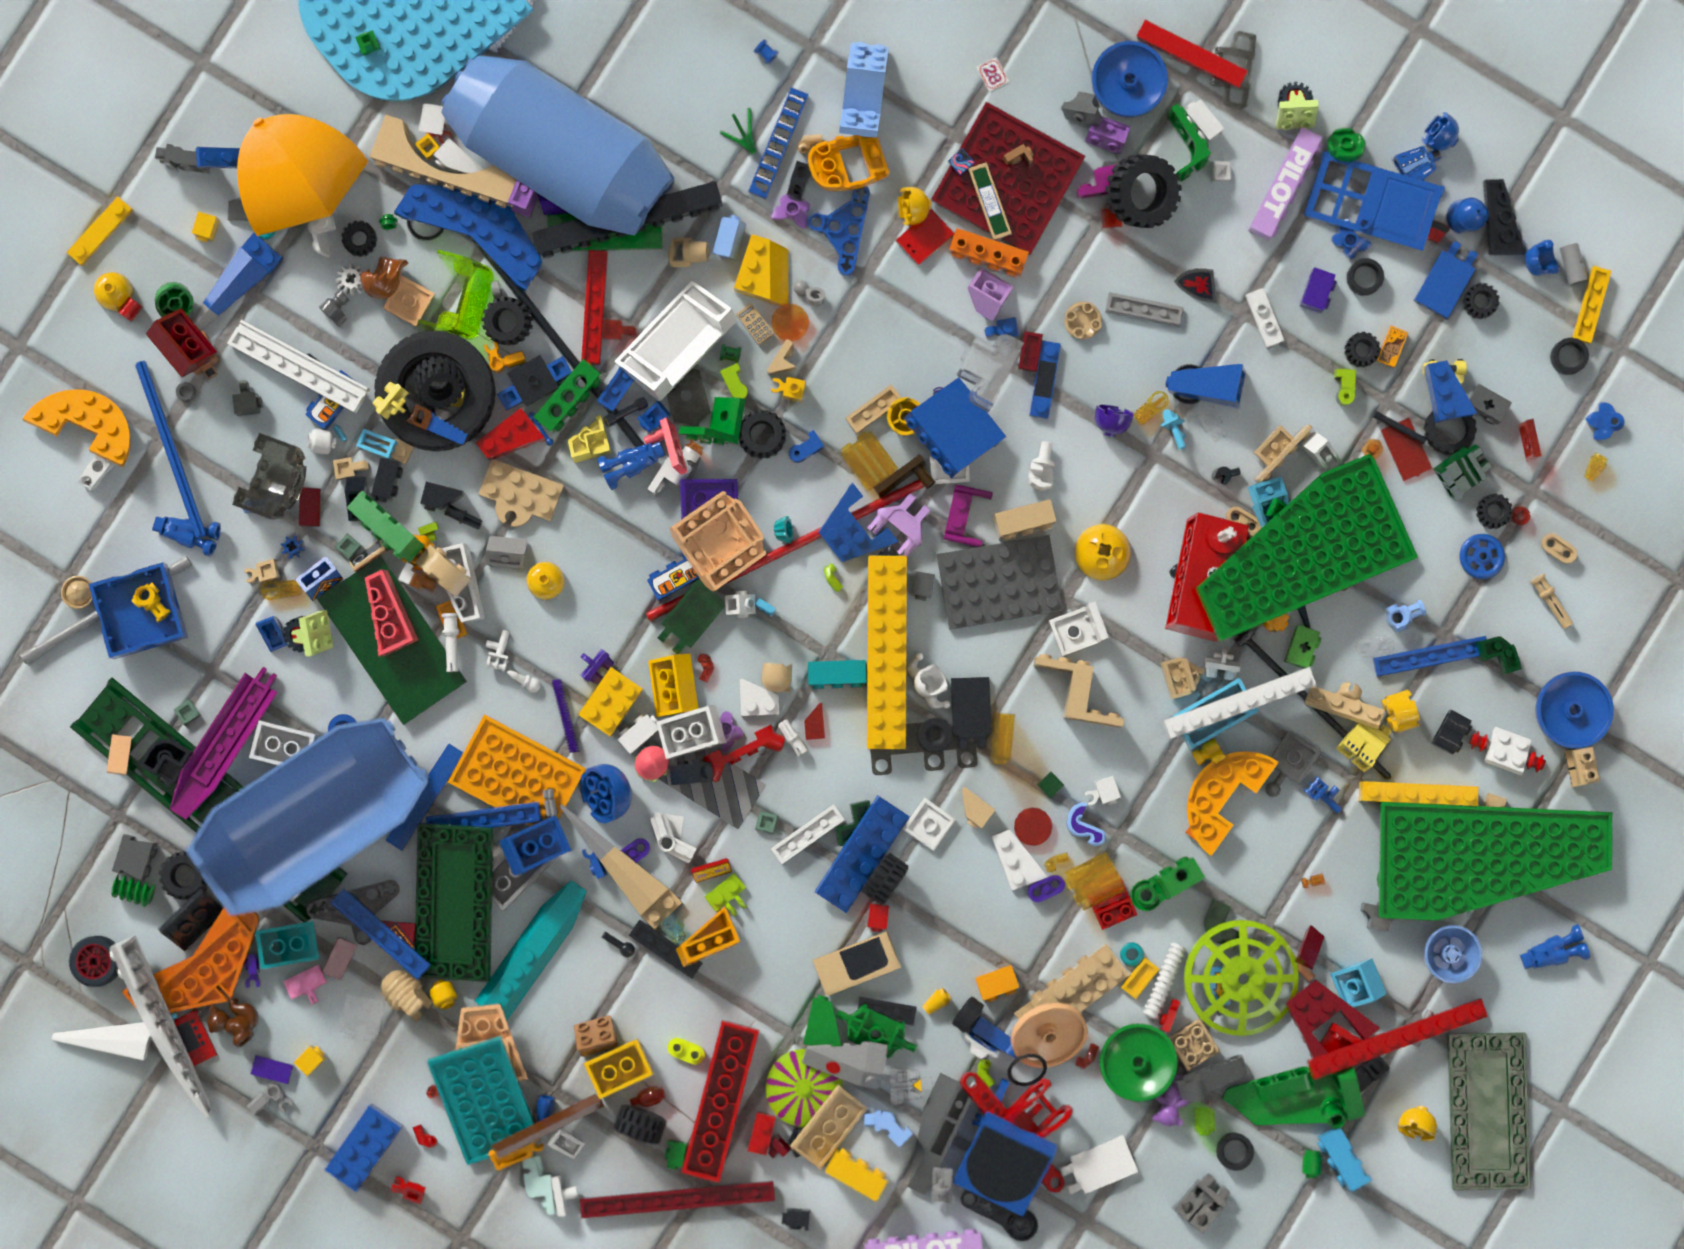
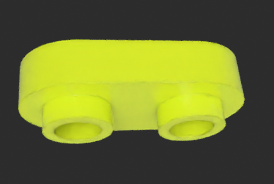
M673 1038L668 1043L667 1049L671 1056L690 1064H699L705 1057V1051L701 1046L682 1038ZM675 1044L680 1045L681 1049L679 1051L674 1050L673 1046ZM693 1051L698 1052V1058H693L691 1053Z

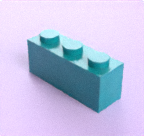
M866 660L808 662V685L812 686L813 689H824V685H832L833 689L843 688V685L851 684V688H862V684H866Z

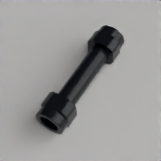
M644 397L638 398L634 401V404L615 414L609 413L603 417V420L607 427L613 426L623 417L637 410L639 412L648 407V403Z

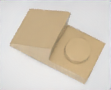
M786 339L767 369V374L775 375L796 370V366L785 360V358L789 359L795 350L792 348L794 346L792 341Z

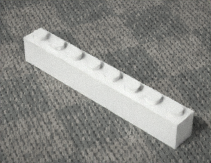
M1310 667L1169 718L1162 721L1168 739H1172L1316 686V682Z

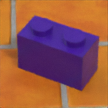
M1314 267L1311 270L1299 306L1318 313L1328 309L1331 301L1328 298L1329 293L1334 291L1337 281L1334 280L1336 274Z

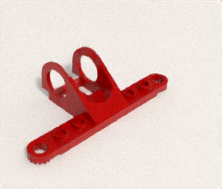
M966 1072L960 1078L962 1089L965 1090L984 1115L988 1111L1011 1122L1019 1129L1036 1134L1042 1138L1059 1129L1073 1113V1108L1065 1104L1056 1111L1043 1095L1052 1086L1049 1079L1042 1078L1036 1085H1031L1006 1109L978 1074ZM970 1076L975 1080L973 1087H968L966 1083L967 1078ZM1035 1093L1036 1096L1027 1101L1030 1095ZM1037 1099H1040L1051 1113L1039 1126L1032 1119L1043 1109V1106L1038 1102L1027 1113L1025 1111ZM1065 1113L1057 1123L1048 1127L1057 1116ZM1051 1163L1041 1183L1049 1192L1058 1193L1064 1188L1065 1181ZM1056 1177L1059 1184L1052 1188L1050 1182Z

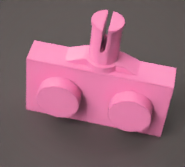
M316 965L283 982L291 999L300 995H307L311 1005L319 1002L314 991L319 986L327 983L324 973H322L320 965Z

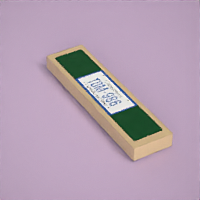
M987 162L968 168L992 239L998 240L1011 235L1012 233Z

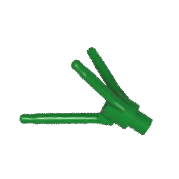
M747 108L748 135L744 132L735 114H732V118L743 138L738 139L724 131H720V134L743 146L752 155L757 150L754 147L755 143L752 136L751 108Z

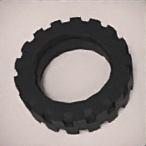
M1432 410L1425 420L1424 436L1427 438L1429 446H1432L1435 451L1445 455H1453L1462 447L1468 448L1474 441L1475 434L1477 433L1476 420L1472 416L1461 418L1466 426L1464 438L1459 443L1446 444L1435 433V420Z

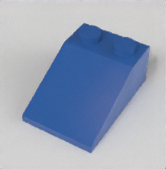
M556 815L499 840L514 876L572 851Z

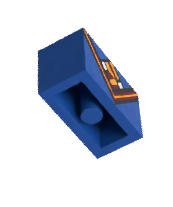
M325 556L295 580L313 602L342 580L343 577L327 556Z

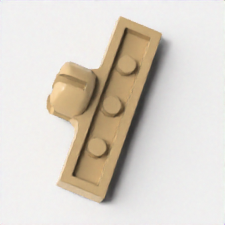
M1351 682L1342 683L1337 693L1315 686L1310 687L1304 705L1379 729L1385 710L1361 702L1362 690L1357 684L1354 685L1352 691H1349Z

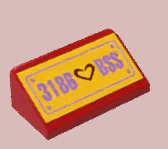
M727 858L698 866L691 870L696 883L732 872L729 859Z

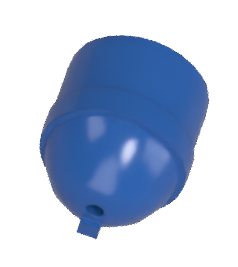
M1473 197L1453 202L1446 213L1448 226L1455 233L1475 232L1483 227L1489 218V212L1485 204Z

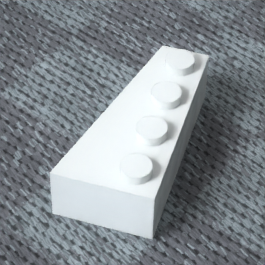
M460 543L442 548L447 552L446 557L455 565L460 564L467 569L466 574L471 578L457 597L445 589L460 621L470 623L485 619L469 545Z

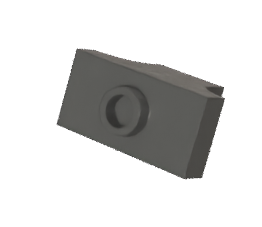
M1078 92L1072 101L1064 102L1061 107L1066 120L1098 126L1102 122L1099 112L1100 105L1095 94Z
M1378 902L1377 905L1361 903L1360 910L1365 912L1368 917L1367 927L1389 932L1390 924L1395 919L1378 918Z

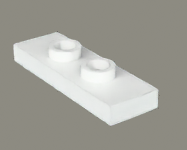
M1264 288L1246 294L1245 298L1265 347L1268 348L1283 342V335Z

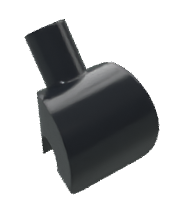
M1225 466L1219 467L1212 472L1211 478L1215 480L1222 476L1221 484L1227 485L1231 477L1241 475L1239 467L1231 470Z

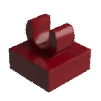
M778 1134L770 1142L773 1147L769 1150L768 1154L772 1159L778 1154L784 1157L789 1153L791 1147Z

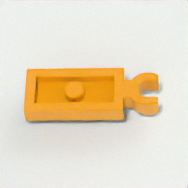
M538 1139L502 1158H499L493 1150L489 1151V1156L498 1171L533 1157L532 1151H542L544 1144H535V1142L540 1140Z

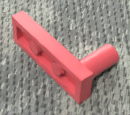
M668 418L660 420L662 428L645 436L644 441L646 444L651 443L653 445L665 440L671 465L682 475L688 471L676 426Z

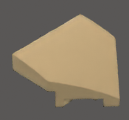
M1180 657L1161 663L1171 700L1190 695L1195 691L1201 676L1205 672V669L1194 665L1186 658L1182 659Z

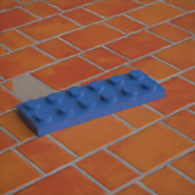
M877 795L814 892L847 913L910 816Z

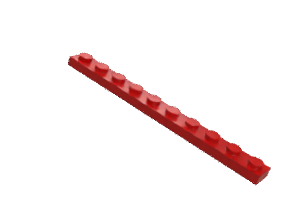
M1478 998L1307 1060L1312 1078L1317 1079L1488 1017L1482 998Z

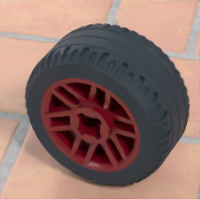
M89 936L76 943L69 956V968L74 978L79 983L89 987L104 986L114 981L119 974L116 961L114 962L110 956V947L116 943L105 936Z

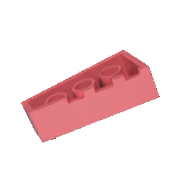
M380 570L365 577L372 610L371 615L375 627V638L378 644V655L386 656L418 641L419 639L389 571Z

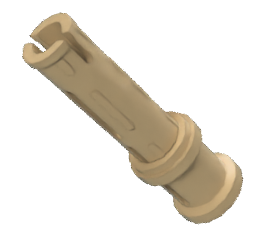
M1543 573L1531 580L1530 584L1535 586L1539 592V597L1546 601L1562 628L1565 629L1574 622L1570 619L1554 594L1555 588L1550 586L1545 578L1546 574ZM1554 603L1563 615V617H1561V615L1557 611L1556 607L1554 606Z

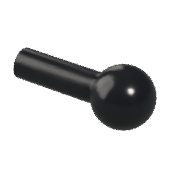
M606 931L603 933L601 938L620 949L623 957L628 958L635 953V947L632 943H623Z

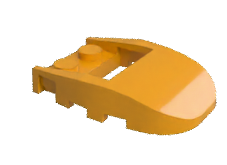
M858 135L850 137L837 136L829 142L823 141L816 144L808 154V165L814 181L827 191L861 189L888 177L890 173L878 136L877 138ZM860 146L869 177L850 183L839 151Z

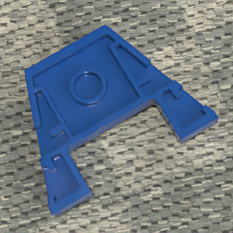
M853 482L848 486V489L818 531L841 562L898 542L888 527L871 539L851 514L849 507L863 497Z

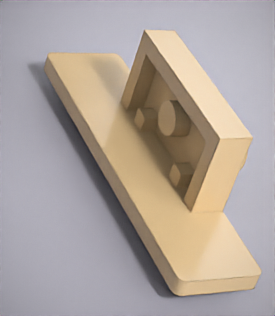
M1279 425L1253 452L1266 465L1254 480L1256 482L1267 481L1272 475L1270 472L1275 467L1279 468L1285 460L1283 458L1287 454L1291 455L1298 448L1297 444L1300 440L1304 441L1311 434L1310 430L1313 427L1305 425L1293 438Z

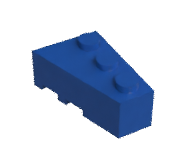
M1447 360L1427 364L1424 367L1435 423L1477 414Z

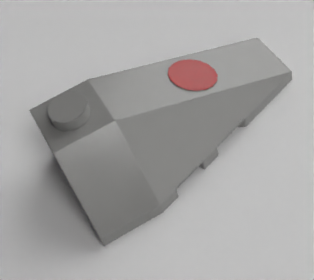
M862 1042V1045L850 1046V1043H844V1046L833 1047L832 1045L807 1046L802 1063L855 1085L878 1089L884 1073L887 1045Z

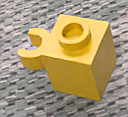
M787 377L786 383H783L780 379L773 378V382L778 383L779 388H771L772 393L783 392V399L802 402L806 381Z

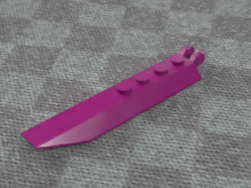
M262 667L255 679L247 673L243 674L182 768L170 806L171 811L187 819L214 792L277 695V691L270 689L277 678V674L273 673L265 685L260 681L265 676L267 668Z

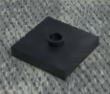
M541 355L507 373L526 407L559 388Z

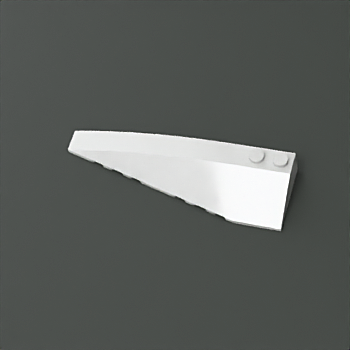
M136 935L110 947V956L114 962L116 961L118 974L121 979H124L150 1036L186 1093L205 1118L209 1117L214 1112Z

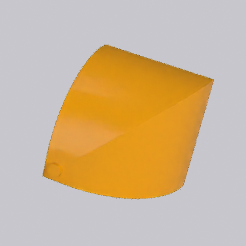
M294 114L256 119L241 144L237 165L241 202L255 234L259 236L331 216L369 162L368 159L348 137L319 120Z

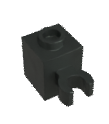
M247 380L239 381L241 394L232 395L234 414L237 416L259 414L260 408H263L261 396L259 397L256 392H249V382Z

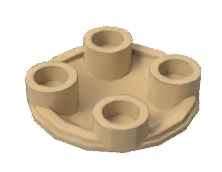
M1082 301L1075 303L1065 313V328L1070 335L1077 339L1091 338L1098 333L1102 326L1101 313L1091 302Z

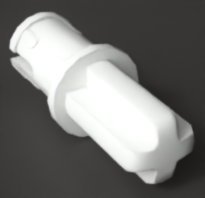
M786 719L779 723L778 727L786 737V742L790 743L797 756L806 752L808 749L799 738L800 734L795 732L790 722Z

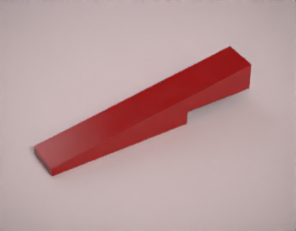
M1146 19L1136 35L1139 42L1170 55L1172 59L1234 87L1240 88L1248 73V70Z

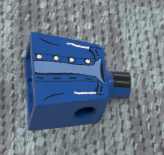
M1421 146L1395 155L1392 161L1400 174L1425 180L1437 169L1434 162L1442 157L1438 150H1432L1428 153L1426 148Z

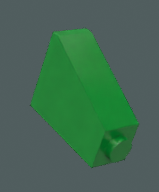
M817 995V998L813 997L803 1044L811 1046H841L832 1001H828L829 997Z

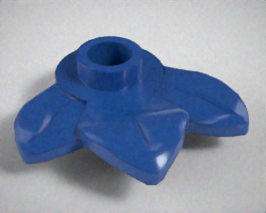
M1602 402L1598 405L1599 411L1589 414L1585 419L1589 425L1596 428L1593 436L1595 440L1610 438L1613 432L1621 430L1625 423L1624 417L1620 413L1615 412L1611 404ZM1614 418L1618 419V424L1616 425L1611 424V420Z

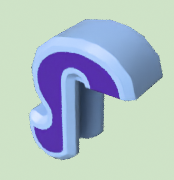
M1080 802L1074 805L1067 815L1066 825L1068 831L1076 837L1089 836L1087 841L1089 845H1102L1106 840L1105 832L1080 821L1087 803Z

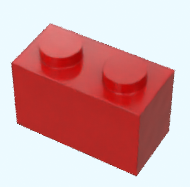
M757 1111L748 1148L749 1152L767 1156L776 1119L775 1115Z

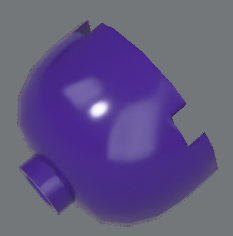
M1100 404L1096 406L1094 419L1097 427L1104 431V435L1115 437L1116 434H1122L1128 430L1134 413L1128 409H1124L1123 412L1118 406Z

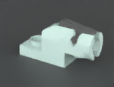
M533 1156L521 1161L520 1186L525 1188L529 1197L545 1196V1199H542L543 1210H547V1215L556 1214L557 1210L551 1181L552 1173L543 1174L545 1170L541 1156Z

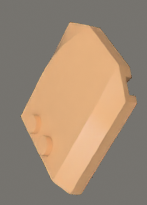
M724 491L669 528L672 538L703 584L712 592L766 555L762 543L764 540L763 533L742 502L726 495Z

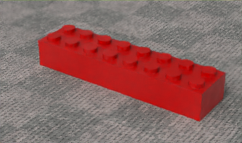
M722 1019L682 1173L720 1182L760 1029Z

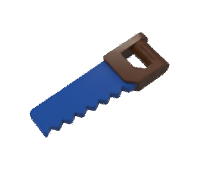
M415 404L409 419L407 418L405 421L461 445L464 444L468 433H464L463 430L459 431V428H454V425H449L448 422L439 419L430 410ZM420 411L424 412L421 424L416 422Z

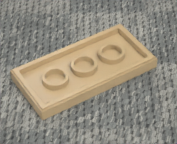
M837 1085L790 1147L821 1170L868 1108L841 1086Z

